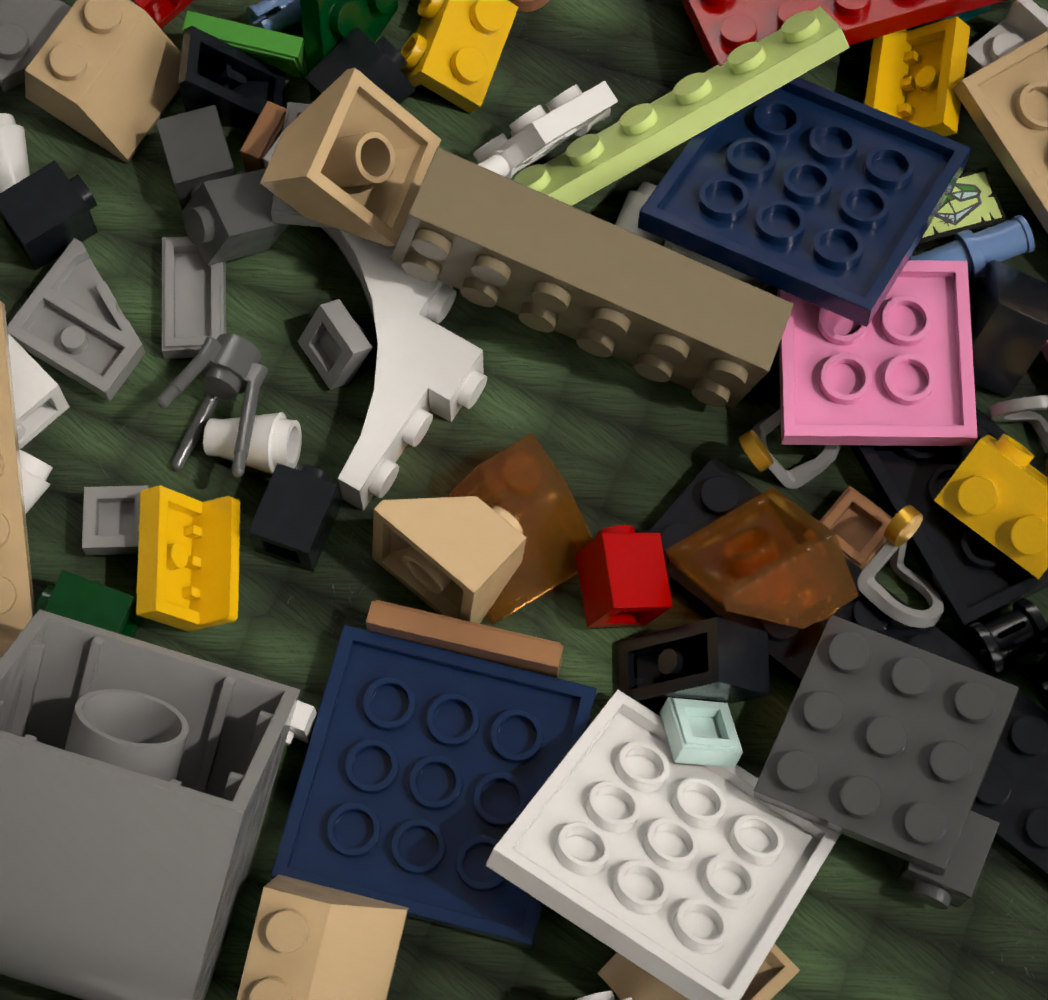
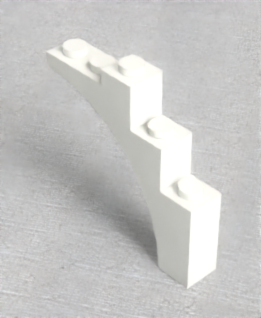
M282 133L263 158L266 169ZM322 228L337 243L360 280L376 327L378 346L374 392L361 436L338 477L342 499L364 511L374 495L382 498L392 486L399 472V465L396 464V461L406 446L409 444L412 447H416L427 433L433 419V414L429 413V411L452 422L462 406L470 409L476 403L486 385L487 376L483 374V350L436 324L446 317L454 303L456 291L453 290V286L439 280L435 282L422 281L406 273L402 268V264L391 260L396 246L387 247L339 229Z

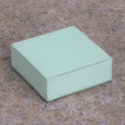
M668 697L660 711L674 762L735 768L743 751L728 703Z

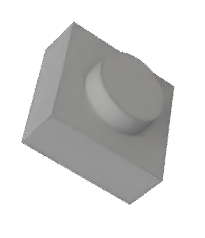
M340 299L319 305L298 340L299 345L330 390L349 384L373 348L361 327L354 321Z
M148 485L84 487L82 549L86 555L138 554L140 490L149 488Z

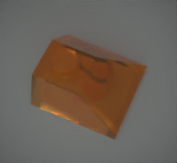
M533 433L479 464L447 496H477L490 508L494 506L502 507L515 517L523 529V535L527 537L522 563L486 614L493 625L577 574L578 568L575 554L593 541L568 484Z
M774 487L665 550L672 564L729 612L805 629L815 622L828 619L838 608L859 596L836 534Z

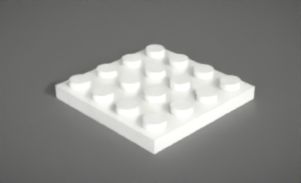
M617 690L494 847L486 866L689 1000H740L841 833L754 798L753 790L758 778L738 765L733 768L675 763L661 716L620 690Z

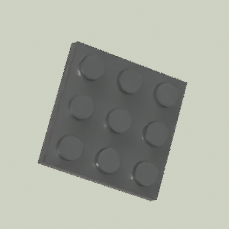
M831 614L753 790L754 798L944 876L1016 700L1019 687Z

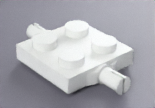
M605 81L584 93L575 84L546 104L550 111L546 114L542 106L538 105L509 125L512 130L510 132L511 139L508 140L504 133L476 150L473 155L478 161L477 165L510 179L517 172L549 154L573 135L582 136L588 133L593 125L610 116V107L616 104L618 100Z

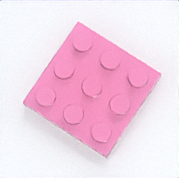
M908 260L867 327L777 288V297L794 304L779 343L781 445H974L978 436L967 261Z

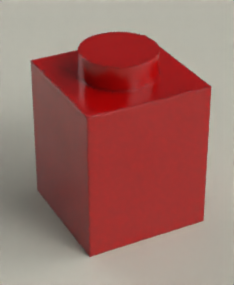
M630 525L611 526L598 531L597 537L575 554L587 628L646 626L673 607L660 533H635V528Z

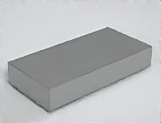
M188 236L162 237V353L165 359L195 358L207 337L217 339L219 335L226 333V261L206 266L197 245L193 244Z

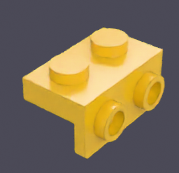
M421 0L417 13L422 16L417 32L408 38L400 52L408 62L401 72L414 87L421 84L468 113L477 110L482 106L519 7L508 0Z
M958 16L909 31L904 29L874 38L870 51L871 61L866 97L863 104L944 137L957 134L961 101L953 89L964 79L971 27Z
M988 434L977 442L934 501L1037 579H1040L1048 568V477L1029 464L1034 455L1018 441L1006 434H1002L999 440Z
M161 485L140 490L136 615L187 632L235 622L238 618L240 501L231 496H225L201 502Z

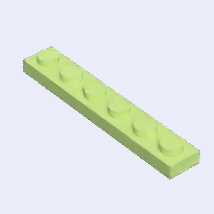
M821 6L813 11L799 12L788 18L783 23L781 29L758 42H748L734 49L722 66L716 65L704 73L699 72L684 77L675 85L673 91L650 104L643 103L630 108L621 116L617 123L597 134H587L579 137L568 146L566 152L543 165L537 164L523 169L514 177L513 181L573 206L850 48L841 27Z

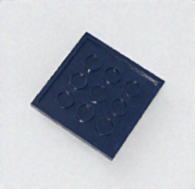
M797 77L692 137L640 209L638 228L867 327L966 167L971 147Z
M344 625L270 876L271 879H274L279 874L408 907L407 916L532 948L543 903L487 867L486 863L497 843L588 728L597 688Z

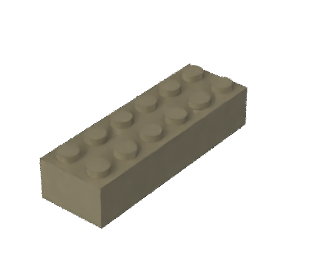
M438 147L409 211L391 260L402 264L403 270L414 278L426 282L439 280L458 288L462 296L474 304L483 307H494L497 305L519 315V320L534 330L541 332H552L554 330L577 340V345L589 354L598 357H610L612 355L634 365L635 371L641 376L656 382L672 381L692 390L693 397L700 402L714 407H725L727 405L734 408L769 372L794 305L771 293Z

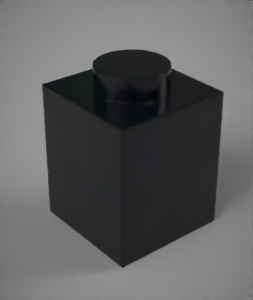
M358 27L346 36L305 76L308 82L321 95L347 69L356 68L399 105L416 90L400 71L408 63L401 53L384 36L374 43Z
M55 160L0 193V217L35 270L62 255L74 238L83 242L98 233L90 210L97 206L92 193L78 174L68 179Z
M277 463L248 531L254 551L314 572L342 505L338 485L332 482V477L323 470L311 465L298 464L296 469Z

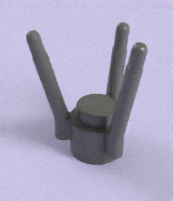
M227 333L219 335L217 339L207 337L198 355L158 397L157 405L161 408H166L202 371L204 376L202 385L208 392L171 463L174 471H180L184 467L219 400H233L238 394L245 392L232 464V474L235 477H241L244 474L260 387L269 371L266 366L260 364L262 361L260 350L247 339Z

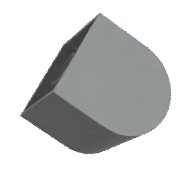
M39 609L0 659V974L83 1000H204L222 953L249 871L300 689Z

